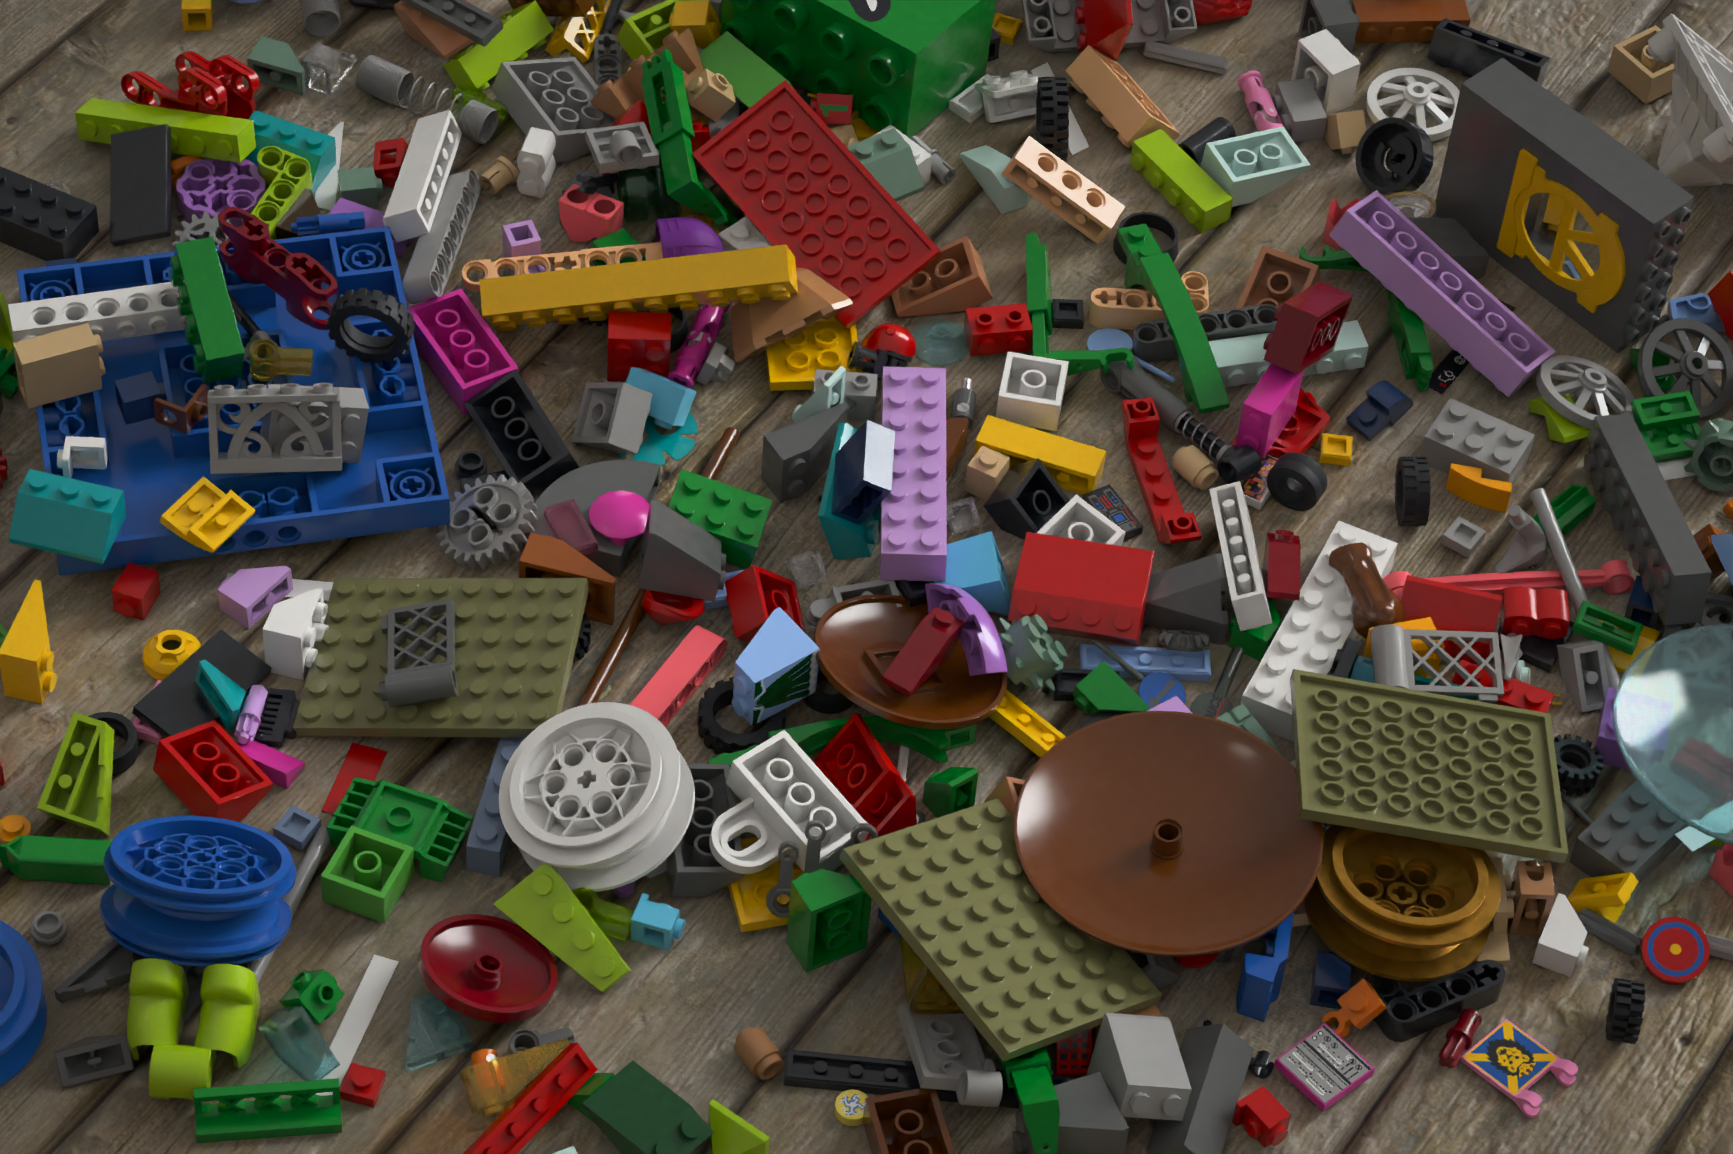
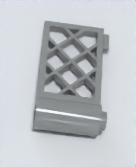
M1393 624L1380 625L1370 630L1374 682L1377 684L1446 696H1476L1477 701L1496 703L1498 697L1504 695L1498 632L1403 629L1401 626ZM1411 639H1420L1431 648L1423 658L1412 649ZM1444 640L1453 641L1462 649L1454 659L1440 647ZM1476 641L1489 642L1490 656L1486 660L1471 648ZM1433 652L1448 664L1440 674L1425 661ZM1464 653L1479 665L1472 675L1457 663ZM1419 666L1434 679L1429 685H1415L1414 672ZM1452 668L1465 682L1461 686H1452L1442 676ZM1482 668L1493 678L1494 687H1483L1474 678Z

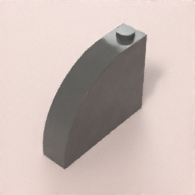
M608 460L585 465L568 472L554 481L537 499L535 503L537 510L534 511V514L538 519L530 523L535 530L534 532L525 533L526 538L528 539L531 533L561 539L610 575L621 577L637 537L629 539V542L625 545L613 544L610 538L598 533L589 524L588 513L591 504L605 493L623 490L636 493L643 497L650 505L651 500H654L660 487V465L638 460ZM522 542V552H523V550H524V548H525V545H526V543H523V542Z

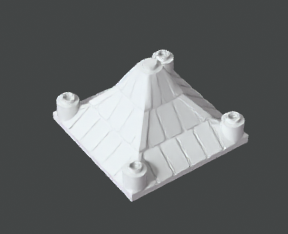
M1671 13L1662 20L1664 27L1648 39L1649 47L1647 48L1648 53L1655 61L1662 60L1667 63L1672 59L1675 72L1672 73L1671 120L1668 122L1657 162L1660 168L1658 171L1680 187L1713 186L1723 183L1733 185V62Z

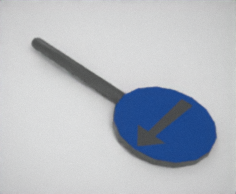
M1094 640V644L1141 682L1138 688V696L1150 707L1149 709L1175 696L1185 704L1186 693L1183 685L1177 678L1163 672L1150 673L1144 677L1100 640Z

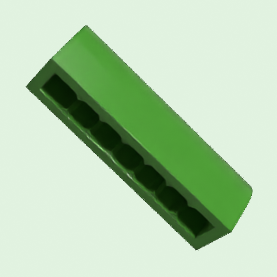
M728 31L699 52L703 68H707L714 74L719 73L723 75L729 84L733 86L735 98L748 109L784 80L792 86L787 79Z

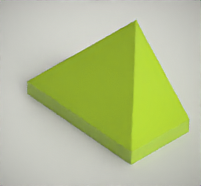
M714 1099L709 1103L708 1126L714 1132L709 1136L712 1154H769V1136Z

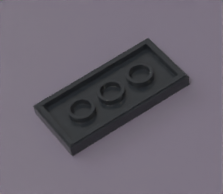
M167 124L112 134L110 243L116 247L171 236V128Z
M221 629L133 706L132 713L164 738L212 720L218 722L220 717L195 681L199 661L207 660L247 691L245 697L248 695L252 685H259L270 675L272 667Z

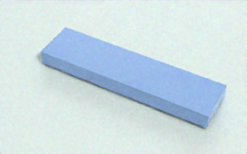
M1080 644V669L1094 670L1100 663L1105 661L1114 671H1119L1121 678L1136 679L1096 645ZM1106 645L1144 677L1150 673L1163 672L1174 676L1179 681L1210 682V650L1203 649L1197 652H1183L1161 647Z

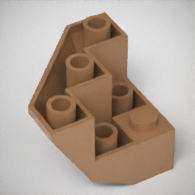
M687 28L679 34L674 30L662 39L664 44L646 58L642 54L629 64L631 69L613 83L608 79L597 87L596 91L599 94L590 100L591 104L614 118L621 115L638 99L646 105L641 78L644 77L642 63L647 60L651 62V57L656 54L661 57L660 52L666 48L671 52L673 62L682 69L686 88L690 80L704 70L690 29ZM662 93L663 103H665L666 95ZM689 104L691 119H693L700 111Z

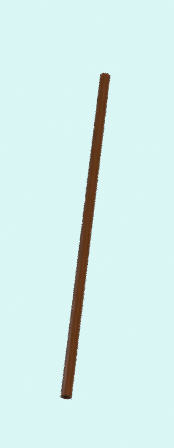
M728 427L725 429L701 476L716 481L740 436L735 428ZM639 589L577 706L598 702L645 614L641 601L646 589Z

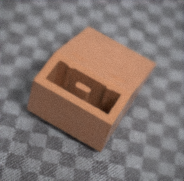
M401 1L393 5L405 34L444 59L458 55L461 49L471 43H475L473 40Z

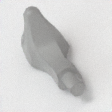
M1511 506L1509 508L1511 518L1508 521L1516 530V533L1513 535L1502 559L1495 566L1496 573H1513L1525 569H1536L1545 565L1548 557L1547 540L1542 528L1520 506Z

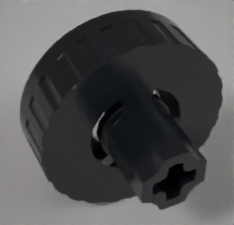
M1395 117L1382 119L1374 123L1363 134L1358 144L1355 157L1357 173L1361 181L1373 191L1377 190L1379 193L1390 197L1409 195L1419 189L1430 174L1434 158L1433 144L1426 131L1414 123ZM1387 151L1388 153L1386 156V166L1391 172L1386 170L1384 167V158Z

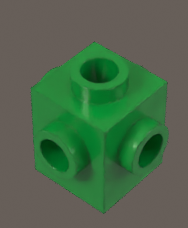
M324 969L303 970L291 980L290 984L292 986L279 1002L298 1025L302 1027L320 1024L323 1020L332 1016L337 1010L336 1004L345 994L337 986L336 979Z

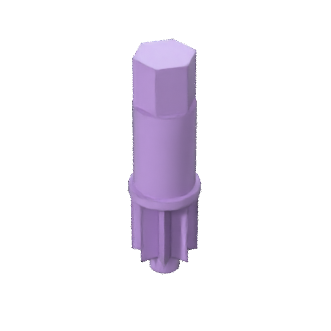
M263 685L251 686L242 711L238 715L237 726L233 736L238 737V742L246 745L248 741L253 742L256 731L261 724L260 718L268 694Z

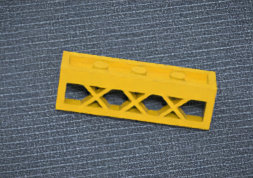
M596 0L599 11H594L592 6L585 17H559L545 50L554 57L567 49L582 63L589 60L594 48V40L599 36L610 0ZM583 18H588L591 30H586ZM575 37H580L583 49L574 42Z

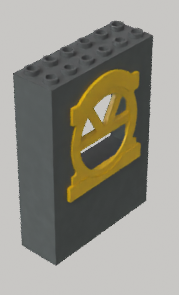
M1501 58L1461 85L1433 212L1438 218H1455L1463 228L1468 230L1473 239L1486 250L1492 259L1616 353H1619L1628 346H1634L1643 335L1648 332L1650 333L1660 325V314L1667 302V290L1673 281V269L1680 257L1678 254L1680 245L1686 236L1684 231L1692 215L1691 207L1694 196L1514 65ZM1543 193L1553 194L1565 200L1554 243L1534 229ZM1577 211L1585 218L1594 233L1573 230ZM1573 241L1599 246L1600 263L1596 273L1593 272ZM1564 261H1571L1581 279L1574 278L1567 265H1564Z

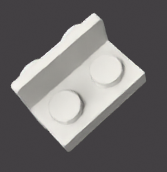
M1026 70L1011 72L1010 77L1000 79V76H988L983 78L982 83L975 84V90L983 94L986 122L995 123L1036 114V91L1039 77L1036 74L1027 73Z

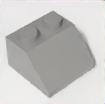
M624 382L586 383L571 443L618 454H638L639 447L643 441V431L650 412L653 394Z

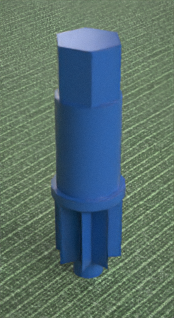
M363 211L328 215L317 214L315 216L296 217V222L290 223L291 232H297L298 236L320 235L323 233L365 229V218Z

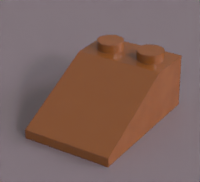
M531 533L519 560V578H587L590 586L584 610L587 614V620L590 619L613 626L615 621L616 579L563 540Z

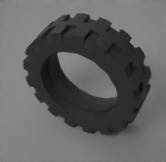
M359 288L358 291L351 289L346 291L345 295L340 294L337 297L336 302L334 301L326 327L329 330V338L335 340V346L340 350L344 349L348 356L352 358L354 356L359 357L360 361L363 362L370 360L374 361V364H383V361L388 363L394 362L397 357L401 358L405 355L415 329V323H412L414 318L411 312L408 313L406 311L407 307L402 302H396L395 297L391 295L385 296L379 290L371 292L367 288ZM356 315L373 317L389 326L394 334L386 337L365 334L355 328L347 318Z
M731 677L729 681L724 682L721 680L716 682L715 687H709L704 692V698L701 697L697 718L698 734L700 738H704V745L708 749L713 748L717 755L745 750L750 746L760 745L768 740V732L785 729V709L768 717L769 722L767 725L754 733L738 734L722 728L715 721L714 716L722 708L732 705L734 677Z

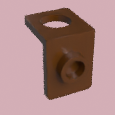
M202 384L184 408L156 398L153 401L155 421L188 434L198 421L203 420L207 413L208 385ZM162 409L171 411L177 420L174 421L167 418Z

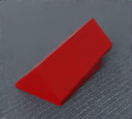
M855 712L814 759L815 765L868 824L875 827L878 837L917 825L915 796L861 715ZM868 833L866 841L870 839V833Z

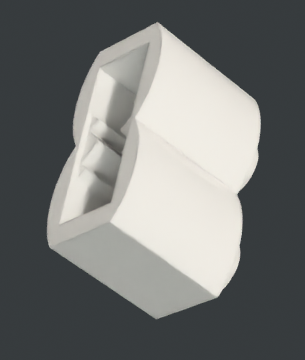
M531 127L527 133L517 157V165L520 170L517 187L523 195L542 198L546 192L556 167L553 156L556 140L552 131Z

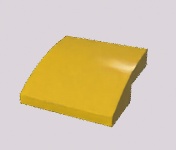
M203 476L161 515L159 522L185 541L213 553L255 514L256 510L232 490L225 494Z

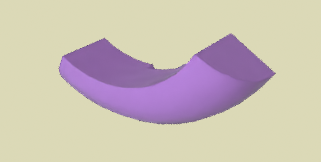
M941 583L925 584L928 613L935 607H938L941 610L950 612L954 617L964 622L959 640L965 652L969 675L1008 672L1005 653L997 629L981 603L959 587Z

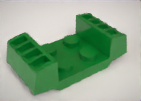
M354 777L326 829L331 845L336 848L340 845L351 825L414 848V858L420 860V877L442 882L470 831L474 816L451 807L445 800L384 780L374 782Z

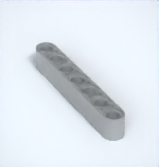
M472 169L448 175L430 233L421 235L418 239L402 282L405 298L410 304L438 298L443 294L481 190L478 176Z

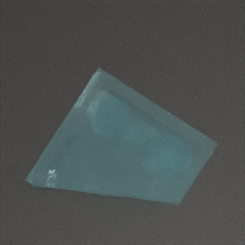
M432 993L412 999L406 1055V1068L408 1072L472 1050V1041L457 1011L445 1005Z

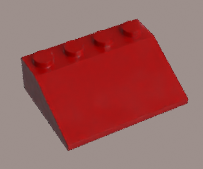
M1077 0L1078 7H1075L1074 20L1075 24L1080 26V33L1077 35L1078 51L1083 52L1089 45L1117 61L1133 26L1131 0Z
M1027 532L1013 587L1008 622L1012 625L1013 620L1018 621L1024 616L1033 617L1037 614L1045 621L1048 627L1047 633L1092 640L1098 639L1104 642L1139 647L1155 552Z

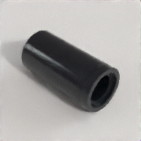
M1217 117L1182 141L1178 146L1198 165H1201L1206 143L1236 137L1235 129L1226 118Z

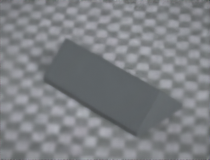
M1224 1023L1186 1029L1180 1053L1192 1090L1182 1121L1157 1119L1146 1153H1222L1234 1115L1236 1102H1238L1254 1051L1252 1047Z

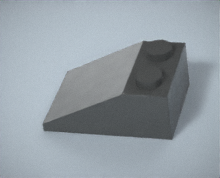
M846 402L764 435L761 478L780 503L791 498H797L803 493L808 492L829 468L838 425L842 422L847 423L849 406Z

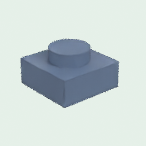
M291 805L273 827V836L303 850L321 827V819Z

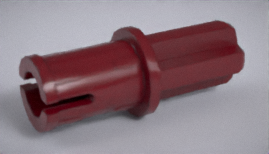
M1464 1009L1455 1026L1447 1031V1041L1439 1053V1064L1441 1066H1447L1450 1069L1456 1067L1464 1051L1471 1048L1473 1036L1482 1023L1481 1015L1477 1016L1475 1022H1473L1478 1014L1476 1010Z

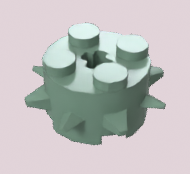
M1722 418L1705 421V427L1697 435L1696 440L1685 439L1683 442L1694 451L1692 460L1684 466L1686 472L1696 473L1699 477L1698 481L1710 490L1728 492L1729 488H1733V421Z
M1037 614L1033 617L1024 616L1018 621L1013 620L1012 625L999 618L1003 632L998 635L1007 662V676L1016 685L1022 681L1026 685V692L1033 691L1036 688L1040 690L1042 684L1054 691L1055 688L1051 677L1063 669V659L1067 657V653L1063 645L1057 640L1053 641L1047 633L1048 627L1045 621Z

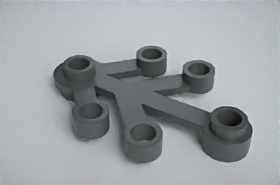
M811 820L805 827V836L808 841L804 873H812L820 869L834 871L842 864L839 856L843 848L865 842L858 838V834L862 831L870 833L871 837L869 840L877 838V830L868 823L856 825L851 831V839L819 863L821 841L826 836V828L823 822ZM812 827H819L822 833L819 836H812L809 830ZM785 841L778 848V857L781 861L779 882L768 891L766 897L769 911L773 915L782 918L789 915L790 901L786 904H781L777 901V898L782 894L790 898L793 863L799 857V848L792 841ZM785 848H792L795 854L792 857H785L782 851Z

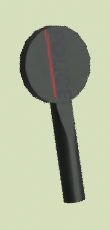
M1232 648L1214 693H1202L1193 700L1190 705V711L1193 714L1216 719L1234 708L1226 696L1244 655L1242 648Z

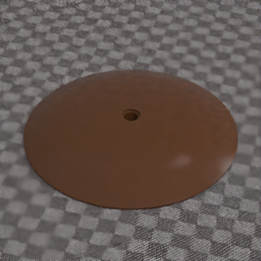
M1177 711L1134 712L1100 720L1075 731L1054 745L1030 771L1020 790L1014 814V841L1021 867L1031 886L1050 909L1068 924L1088 936L1120 949L1148 955L1170 957L1206 955L1226 951L1263 936L1287 919L1303 902L1318 875L1323 853L1322 822L1299 819L1295 767L1280 752L1250 732L1230 723L1193 713Z

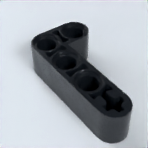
M1483 960L1409 992L1406 991L1399 980L1372 974L1369 983L1387 1007L1373 1020L1388 1039L1394 1042L1410 1040L1459 1019L1464 1009L1470 1008L1477 1011L1495 1003L1501 993L1505 979V970L1502 965L1494 960Z

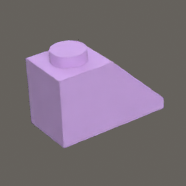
M275 566L239 569L231 578L225 579L217 589L220 610L250 629L272 609L274 604L279 603L293 590L291 568Z

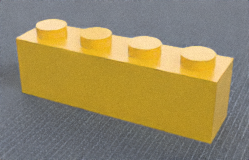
M987 415L976 438L974 456L981 446H985L1009 457V470L1014 465L1039 458L1060 488L1082 495L1096 489L1104 470L1106 450Z

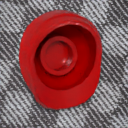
M893 323L876 326L869 331L861 343L862 347L874 351L877 349L889 350L913 358L916 350L913 335L904 327ZM860 357L862 360L871 362V359Z
M645 590L641 601V606L646 614L661 625L696 620L705 610L703 599L652 590Z

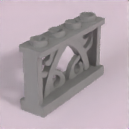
M287 383L280 385V388L267 389V385L252 384L247 386V389H234L232 385H218L214 387V390L208 391L210 474L342 471L340 387H333L331 383H316L313 385V388H300L299 384ZM289 402H300L298 409ZM313 402H323L328 406L330 415L323 423L313 426L311 421L319 417L320 411L312 413L309 411L308 406ZM249 403H259L252 410ZM237 404L240 407L241 411L239 414L234 415L229 412L230 418L234 422L240 423L237 428L229 426L221 420L219 412L224 405ZM273 409L286 415L300 428V430L289 434L283 441L281 450L272 452L271 446L264 436L250 430L258 420ZM332 426L333 450H324L318 432H322ZM218 429L225 433L233 434L228 453H219ZM305 436L307 439L299 441V443L304 445V449L302 451L293 450L291 443L295 439ZM245 437L258 441L261 445L260 450L250 452L248 446L253 442L244 441Z

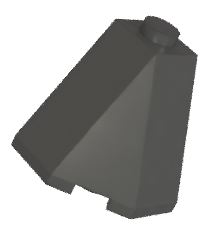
M1222 553L1213 554L1152 574L1150 576L1143 624L1164 630L1200 631L1209 636L1210 643L1217 645L1225 644L1229 624L1228 610H1225V591L1228 590Z

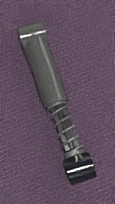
M1134 355L1135 365L1132 370L1127 368L1126 361L1109 363V371L1106 373L1100 368L1101 381L1110 392H1121L1129 399L1152 397L1160 417V423L1172 433H1182L1185 439H1191L1192 444L1200 446L1203 453H1209V457L1212 460H1216L1219 474L1227 484L1238 481L1242 483L1261 470L1262 463L1260 457L1251 446L1242 445L1238 447L1237 445H1231V443H1224L1222 436L1217 437L1214 435L1213 429L1208 430L1205 428L1204 422L1199 423L1196 421V415H1194L1192 408L1144 372L1140 362Z

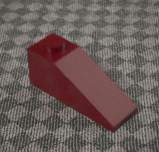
M1276 530L1275 533H1267L1262 571L1267 597L1299 601L1301 545L1299 536H1295L1291 531Z
M935 607L919 623L883 674L881 682L910 697L954 653L964 622L954 617L950 612Z

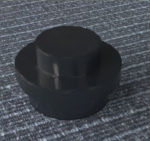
M466 451L457 459L455 471L461 478L482 475L487 471V463L479 452Z

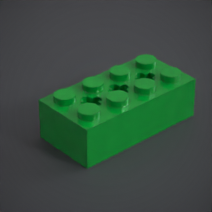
M213 236L175 244L174 256H170L171 269H169V276L172 287H178L179 297L177 298V306L180 316L186 317L187 326L184 327L188 345H193L195 355L192 356L195 373L202 374L204 384L242 376L245 352Z

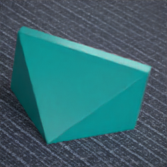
M207 660L199 661L195 678L196 683L228 731L234 729L247 691Z

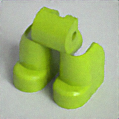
M145 958L132 963L128 987L130 1002L126 1024L127 1042L134 1060H139L138 1046L154 1045L149 1070L150 1098L170 1099L172 1097L194 1101L193 1089L211 1088L213 1068L217 1060L216 1050L232 1054L234 1068H241L247 1063L253 1050L260 1008V993L257 977L254 972L233 964H214L204 968L200 989L202 1001L196 1040L194 1046L179 1044L189 997V986L183 967L173 964L171 961L157 958Z

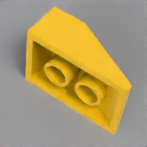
M34 579L0 648V670L4 696L43 704L48 692H53L56 686L57 674L53 672L54 652L50 651L41 580Z

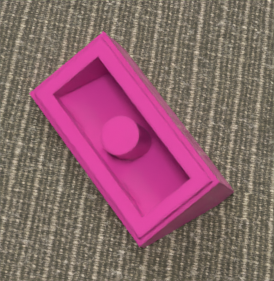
M248 741L246 745L237 742L241 749L273 783L286 789L289 788L305 766V762L258 741Z

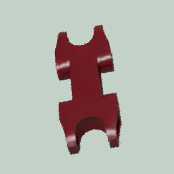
M228 207L218 214L219 227L229 237L225 242L219 244V253L222 260L247 282L252 284L264 283L286 300L287 311L296 319L315 329L327 331L328 318L320 320L315 318L313 313L316 310H321L330 315L333 305L328 299L338 293L335 278L311 256L305 253L292 254L270 238L268 225L255 215L236 207ZM235 217L241 219L243 223L241 226L235 227L226 222V220ZM234 248V254L228 253L227 250ZM322 283H326L330 287L322 290L321 285Z

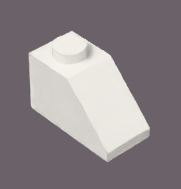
M1561 893L1557 895L1538 942L1532 963L1571 977L1576 965L1583 967L1589 947L1584 946L1587 935L1585 927L1566 896Z

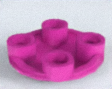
M623 490L611 491L599 496L591 504L588 521L598 533L610 538L613 544L625 545L629 542V539L644 533L650 505L643 497L634 492Z

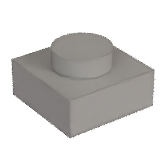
M1458 517L1443 534L1441 543L1468 558L1484 540L1486 531Z

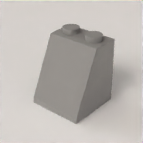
M1104 1013L1086 1076L1100 1072L1123 1117L1182 1121L1192 1088L1169 1018Z

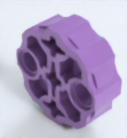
M210 158L195 160L185 167L184 175L177 180L178 212L184 216L185 221L189 224L193 222L192 214H195L198 219H202L204 211H207L210 218L213 219L216 213H220L228 207L240 208L251 214L266 192L265 179L259 175L258 167L249 160H243L241 163ZM229 218L231 224L235 227H239L243 223L239 218ZM220 232V238H225V235Z

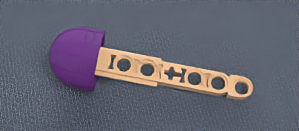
M688 217L657 219L655 225L656 243L499 258L492 263L491 259L474 260L464 265L462 269V283L467 290L480 292L479 281L473 282L467 278L468 273L471 271H480L484 274L483 279L500 277L498 272L502 268H510L515 272L514 275L530 274L528 270L534 265H540L545 268V272L551 271V264H554V270L557 271L565 270L563 268L564 264H570L571 269L590 267L589 264L596 259L604 261L606 265L619 264L620 260L624 257H632L636 261H642V256H645V260L724 252L717 233L700 220Z

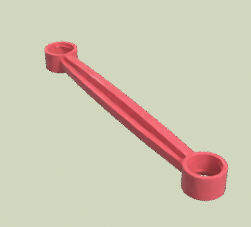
M1624 560L1608 561L1600 569L1577 570L1583 588L1603 587L1606 593L1616 595L1628 591L1634 584L1630 565ZM1559 570L1498 572L1424 578L1492 594H1502L1503 588L1513 586L1528 587L1534 590L1545 588L1567 590ZM1405 571L1392 572L1383 578L1388 589L1393 591L1400 601L1407 575L1412 576Z

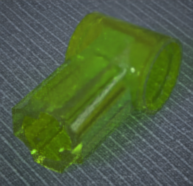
M582 887L572 891L581 904L589 909L587 912L604 934L623 941L629 938L631 918L634 914L633 910L599 899L598 895L589 888Z

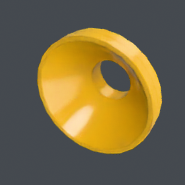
M174 629L159 632L152 636L144 646L142 657L144 669L154 679L163 681L201 647V644L195 636L186 631ZM168 640H177L181 643V646L175 650H167L162 647Z

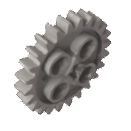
M503 474L496 481L492 475H488L486 483H482L479 478H476L474 487L471 488L466 483L463 494L454 492L457 499L455 502L450 501V524L437 526L440 532L436 534V537L440 541L439 546L452 562L456 561L459 567L466 564L470 570H473L478 563L483 570L486 568L488 561L497 566L499 557L502 556L508 561L509 551L519 552L520 549L517 544L519 542L527 543L528 539L525 533L534 532L535 529L530 523L538 518L534 514V511L537 510V506L533 502L534 497L522 482L517 483L514 477L507 480ZM476 508L491 525H495L502 535L498 536L493 532L489 525L483 519L478 518L471 509Z

